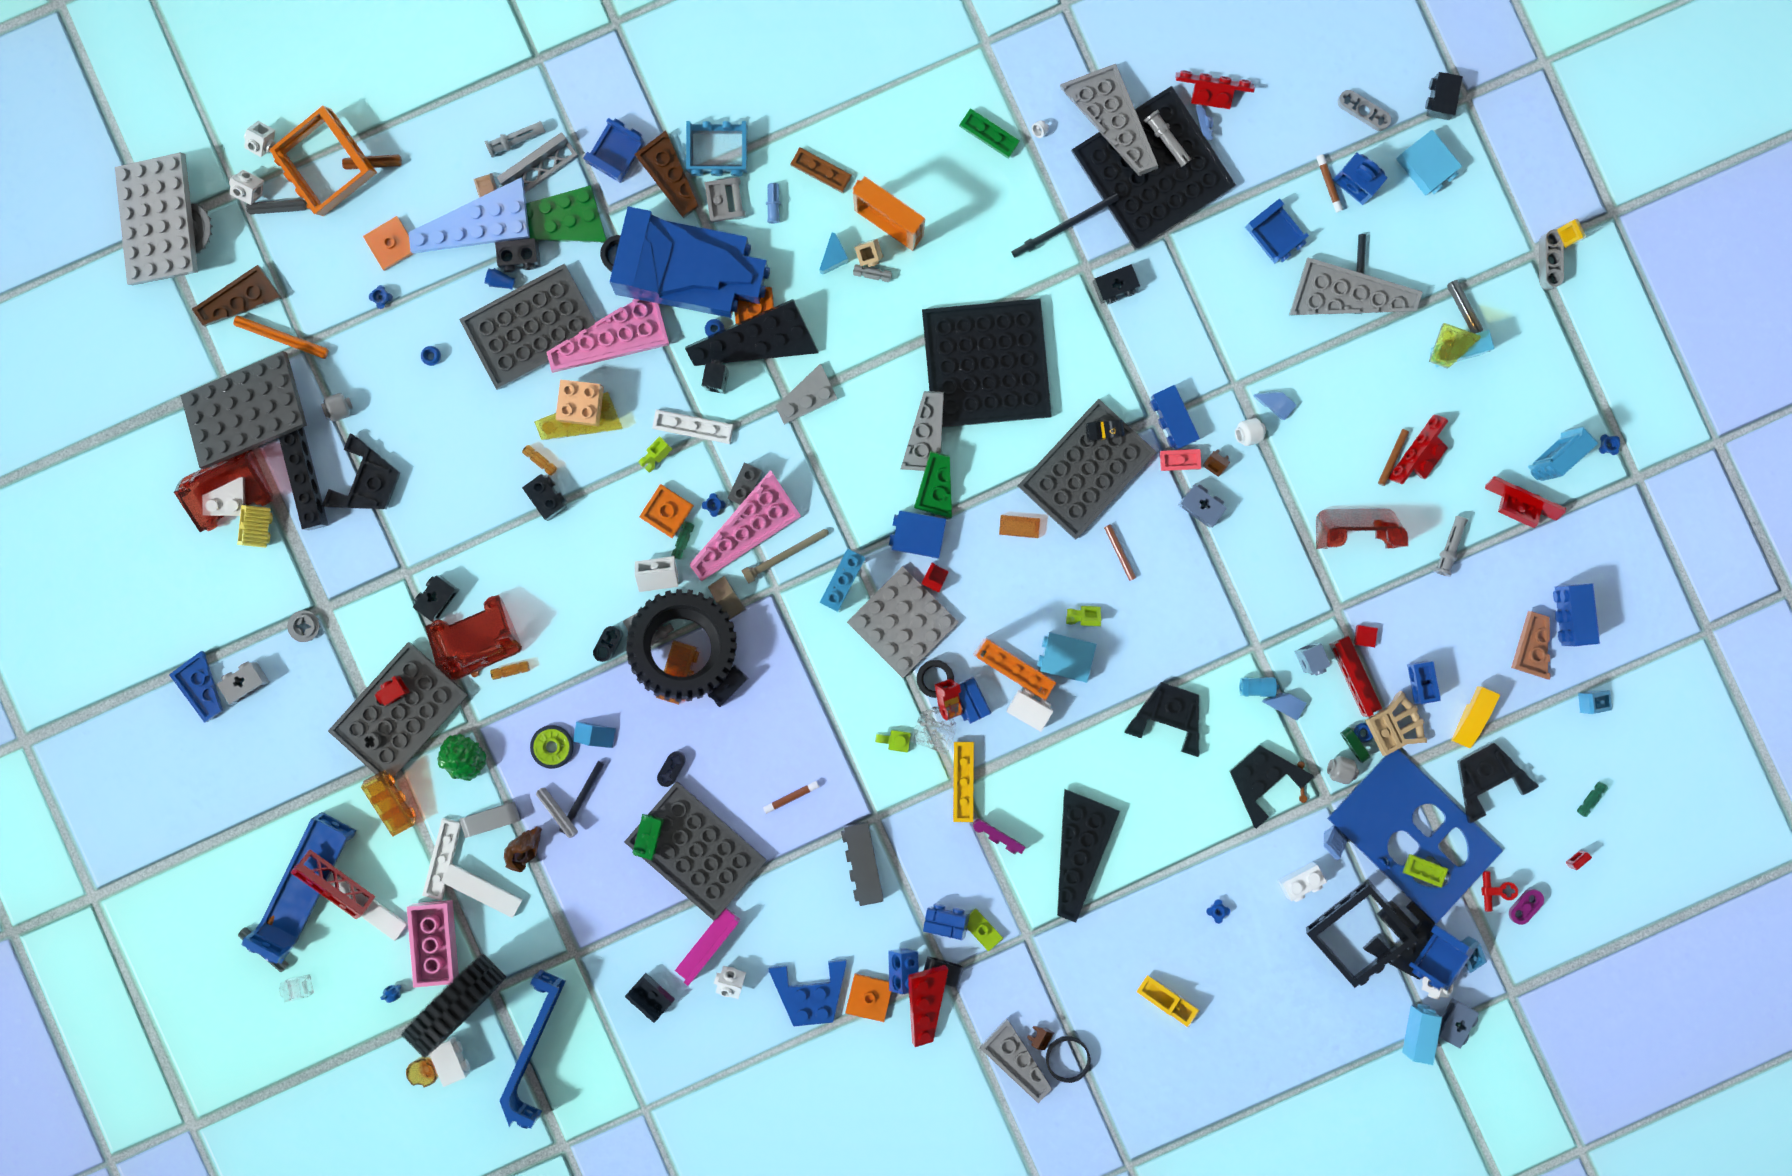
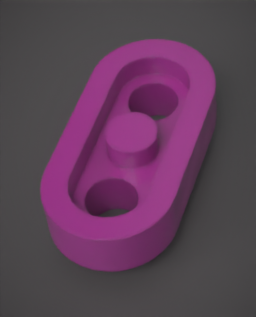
M1527 889L1509 909L1511 921L1519 925L1528 923L1543 906V894L1536 889ZM1531 895L1534 896V900L1532 902L1529 901V897ZM1518 910L1521 911V915L1519 917L1516 916V912Z

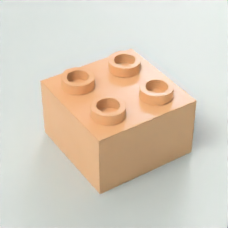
M560 379L555 419L564 423L599 426L604 387L596 383Z

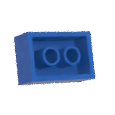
M1593 583L1555 587L1553 599L1557 604L1555 617L1559 623L1558 640L1561 646L1600 644Z

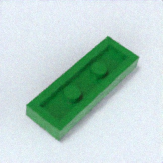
M971 108L959 124L960 128L1008 159L1020 142V140Z

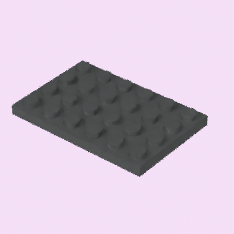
M565 263L459 319L496 390L548 364L547 351L565 340L573 338L580 331L588 329L596 322Z
M284 351L180 395L198 465L201 469L209 468L307 426L287 352Z
M1099 398L1017 486L1074 540L1087 529L1157 453L1124 421L1125 436L1088 442L1085 426L1088 422L1122 420Z
M407 642L332 725L328 732L387 785L468 697V694L411 642ZM400 676L410 693L391 705L384 706L380 704L375 697L376 692L381 689L380 686L389 680L393 682L392 677ZM371 732L378 734L381 737L380 747L373 751L363 749L361 746L362 737ZM368 737V738H367V740L369 741L368 746H369V747H370V745H374V746H375V743L373 742V741H374V737H373V738H369V737Z
M678 781L675 782L648 813V815L663 818L664 821L654 858L652 860L642 859L713 921L767 861L764 856ZM639 825L624 841L632 850Z

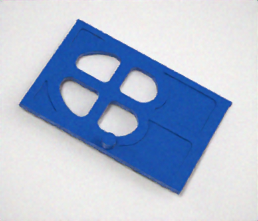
M1400 749L1384 756L1327 818L1436 924L1499 854L1503 852V849L1475 822L1468 823L1466 813ZM1424 804L1436 806L1444 815L1443 823L1429 837H1426L1414 825L1412 820L1415 809ZM1455 827L1462 832L1467 844L1468 856L1462 866H1456L1438 847L1444 837ZM1397 831L1406 832L1419 846L1418 850L1413 854L1414 856L1422 859L1431 856L1440 866L1448 869L1449 879L1442 888L1421 885L1412 876L1402 873L1405 864H1397L1388 853V841L1393 833Z

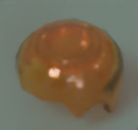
M421 1056L413 1060L406 1068V1078L412 1086L422 1085L425 1088L434 1084L439 1077L430 1057L423 1058Z

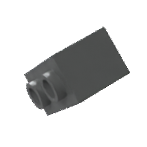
M744 462L727 499L741 505L759 484L764 472Z

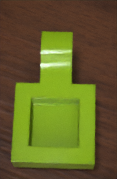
M659 436L646 449L647 455L642 457L638 463L642 467L648 463L645 469L650 473L655 468V462L660 463L672 448Z
M1081 606L1080 610L1067 609L1066 624L1073 625L1080 621L1081 626L1101 627V607Z
M891 730L890 736L876 734L875 742L889 744L888 750L908 753L911 733Z

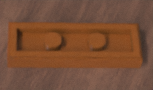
M799 147L790 163V166L842 194L852 177L848 172Z

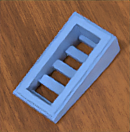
M1333 825L1324 832V847L1335 859H1340L1348 838Z

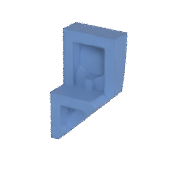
M1272 391L1253 395L1264 407H1268L1276 416L1284 421L1297 406L1283 392Z
M1282 692L1278 693L1275 697L1262 700L1266 705L1297 721L1307 704L1289 693L1284 694Z

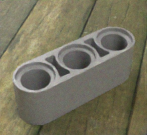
M1557 229L1548 231L1539 239V284L1544 290H1552L1561 285L1564 280V244ZM1548 236L1554 239V244L1548 241ZM1548 256L1553 257L1554 264L1549 262ZM1549 275L1554 278V284L1549 282Z
M514 801L460 818L459 820L464 837L468 838L520 821V817Z

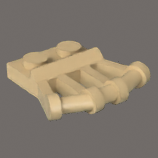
M1403 691L1396 693L1386 709L1365 719L1382 756H1387L1407 744L1427 743L1423 727L1425 722L1417 712V705L1412 704L1405 697L1406 694ZM1401 703L1406 709L1393 716L1392 712ZM1410 715L1413 721L1400 729L1397 722ZM1415 728L1416 738L1405 739L1403 734Z

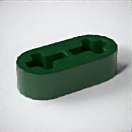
M1350 727L1340 732L1341 737L1360 763H1364L1371 758Z

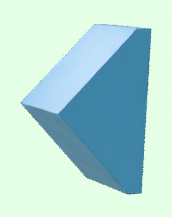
M833 232L831 233L819 269L820 274L823 275L849 262L836 233Z
M1610 690L1578 693L1580 713L1597 714L1612 710Z
M577 721L573 741L588 746L613 748L616 728Z
M1468 936L1461 941L1474 950V953L1465 964L1470 973L1487 963L1482 947L1477 940Z

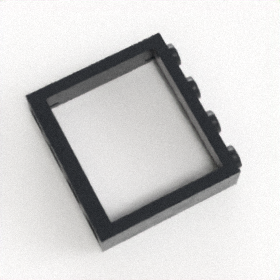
M1369 879L1306 927V934L1354 988L1358 985L1366 984L1370 976L1383 971L1387 963L1396 961L1404 950H1410L1418 941L1417 933ZM1371 895L1406 934V937L1354 976L1318 935Z

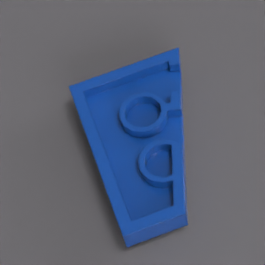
M200 651L169 674L204 723L210 721L223 711L204 651Z

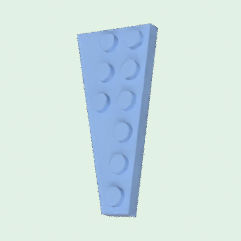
M521 177L410 231V251L412 253H421L530 238L524 180Z

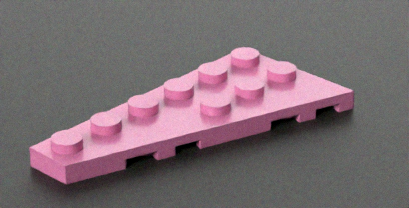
M633 299L631 303L620 307L595 322L593 326L580 331L578 335L547 351V356L552 373L668 346L669 341L659 304Z
M771 470L690 563L691 568L701 581L801 517Z

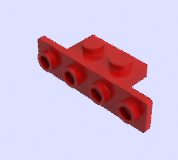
M1187 70L1175 73L1176 81L1194 83L1191 97L1192 104L1230 109L1235 90L1252 93L1255 91L1254 84L1245 79H1240L1238 82L1232 81V78L1220 76V79L1212 78V75L1201 73L1199 76L1193 75L1191 71Z
M1434 414L1428 420L1423 430L1389 476L1391 481L1403 485L1412 471L1420 478L1426 480L1448 449L1438 437L1448 423L1447 418Z
M1493 476L1485 485L1486 490L1502 496L1498 509L1499 513L1532 528L1538 525L1541 514L1553 520H1558L1566 513L1565 507L1551 502L1540 495L1531 493L1520 486L1511 484L1502 478Z

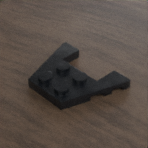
M350 433L343 450L362 457L359 469L348 496L328 489L322 506L387 510L401 472L356 435Z
M1160 682L1125 728L1124 733L1142 739L1148 719L1186 731L1181 752L1199 758V694Z
M1494 742L1457 760L1468 823H1473L1487 815L1477 796L1510 778L1513 779L1521 795H1525L1539 787Z
M1259 744L1229 770L1252 825L1256 829L1269 818L1265 811L1256 803V800L1284 775L1287 774L1300 789L1314 778L1312 774Z
M1411 901L1406 908L1419 921L1416 925L1418 928L1415 930L1418 936L1417 944L1410 950H1404L1396 961H1390L1389 964L1420 980L1421 978L1412 973L1413 968L1409 964L1416 961L1432 937L1433 933L1431 930L1435 923ZM1374 936L1363 947L1366 952L1376 957H1380L1389 950L1377 936Z

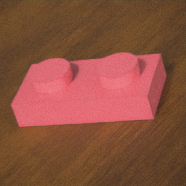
M1200 449L1159 452L1160 471L1201 469Z

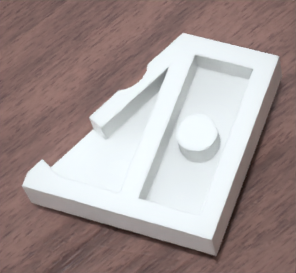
M245 477L237 478L202 495L203 515L240 516L241 505H245Z

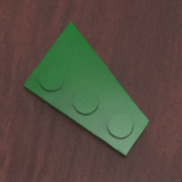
M930 450L914 504L915 509L952 518L949 455Z

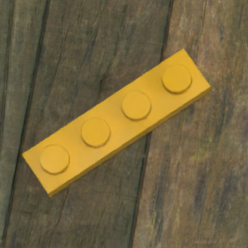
M954 741L953 822H973L974 742Z

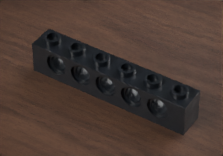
M303 427L279 437L301 528L302 530L311 531L329 525L324 506H322L323 502Z

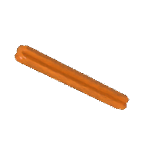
M235 316L233 325L323 359L328 355L329 350L325 347L241 316Z

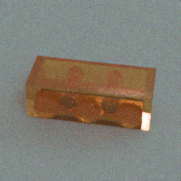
M673 640L664 672L677 677L693 675L694 671L691 670L693 663H697L700 652L697 651L698 647ZM659 695V697L656 696V698H658V699L665 700V699H664V696H661V695ZM672 698L668 701L678 705L681 704V702H675V699Z
M383 770L364 780L361 789L392 837L414 826L417 816L414 809L408 807L405 802L406 797L404 793L396 788L393 776Z

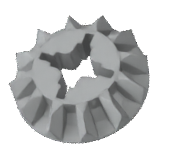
M309 611L295 612L289 618L287 624L290 636L298 642L313 640L318 635L319 628L321 627L318 621L319 618ZM304 621L306 624L311 625V627L305 629V632H303L302 628L297 627V625L303 624Z

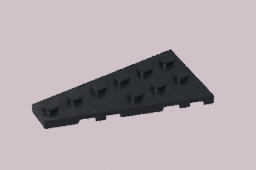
M794 299L685 346V350L694 366L705 365L706 362L711 363L712 360L729 363L819 353Z
M1065 788L1063 794L1057 916L1076 923L1120 810Z

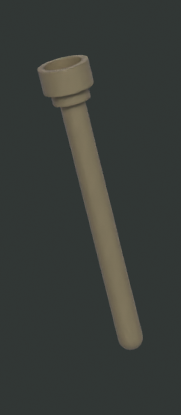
M822 529L754 568L753 566L744 568L741 571L748 584L754 582L758 574L828 536L829 531Z

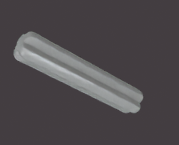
M545 787L540 788L536 792V796L566 836L573 838L577 835L578 830Z

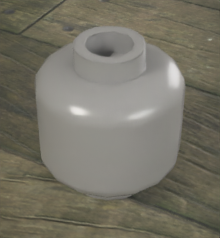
M342 393L324 398V403L321 404L326 419L330 418L333 422L349 417L350 409H353L350 398H345Z
M1336 756L1329 761L1327 773L1333 781L1350 784L1353 780L1357 779L1359 769L1354 760Z

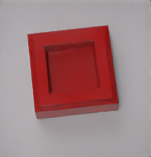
M1356 625L1354 645L1375 648L1378 628Z
M1579 850L1566 861V864L1569 868L1577 871L1591 860L1592 857L1588 852Z

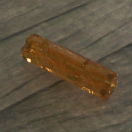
M526 445L523 448L522 454L528 458L530 457V460L541 469H545L544 471L548 475L552 476L557 471V467L554 464L549 463V460L535 451L530 445Z
M524 661L519 664L501 667V669H491V678L496 680L502 676L504 678L520 674V672L530 671V665L528 661Z

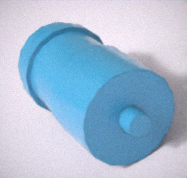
M1275 677L1240 678V696L1275 697L1277 690H1279Z

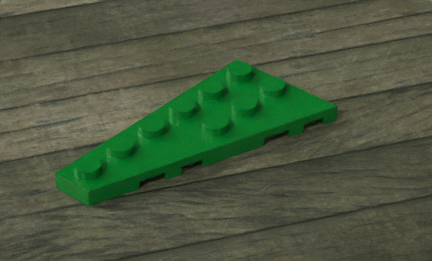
M591 185L526 203L530 238L526 239L535 238L538 241L561 242L579 241L584 243H604L607 240Z

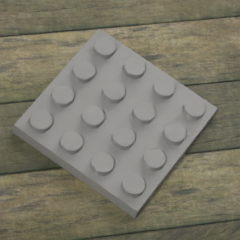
M903 566L847 621L902 678L959 623Z

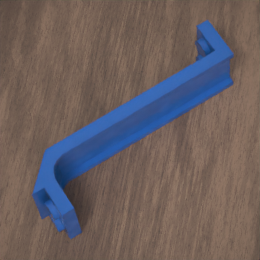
M324 812L311 818L261 922L253 932L243 939L241 945L246 947L249 952L263 956L268 962L282 964L298 941L320 897L317 891L290 872L302 860L308 850H312L328 863L335 866L346 842L354 837L357 830ZM309 857L304 865L309 869H317V862ZM322 871L323 879L327 881L331 871ZM274 916L273 924H267L268 919Z
M540 970L533 976L530 985L534 986L536 991L541 993L546 991L548 994L499 1100L509 1128L515 1121L519 1127L531 1129L542 1113V1110L522 1102L518 1097L517 1089L566 980L544 970Z

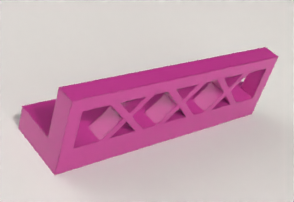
M725 908L674 970L685 979L683 983L687 986L690 985L739 923L740 918L729 909Z

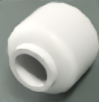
M1257 418L1241 421L1235 429L1236 440L1244 446L1261 443L1266 434L1265 425Z

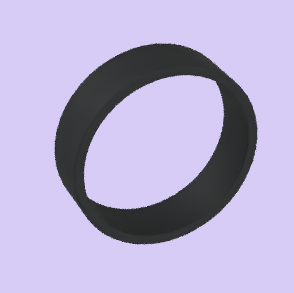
M1072 1036L1057 1038L1049 1045L1046 1052L1048 1070L1055 1079L1061 1082H1077L1089 1071L1091 1064L1090 1054L1086 1045L1078 1038ZM1064 1041H1073L1080 1044L1087 1053V1063L1084 1070L1079 1075L1071 1078L1058 1076L1049 1066V1056L1052 1049Z

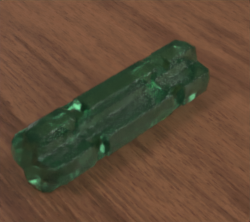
M684 522L683 530L680 531L675 544L676 548L671 553V556L678 560L682 559L683 550L686 549L691 537L690 532H693L695 527L693 523Z
M1597 782L1594 786L1595 790H1591L1583 801V805H1580L1577 809L1578 814L1588 817L1591 813L1590 809H1594L1603 797L1602 794H1605L1608 790V786L1603 782Z

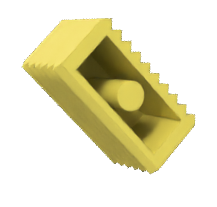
M241 505L237 545L267 547L271 538L268 527L273 519L270 508Z

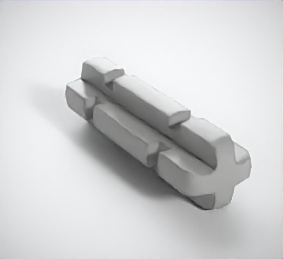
M857 264L853 269L854 276L861 277L862 275L864 278L882 279L884 282L891 281L892 272L888 270L881 271V269L867 266L864 268Z

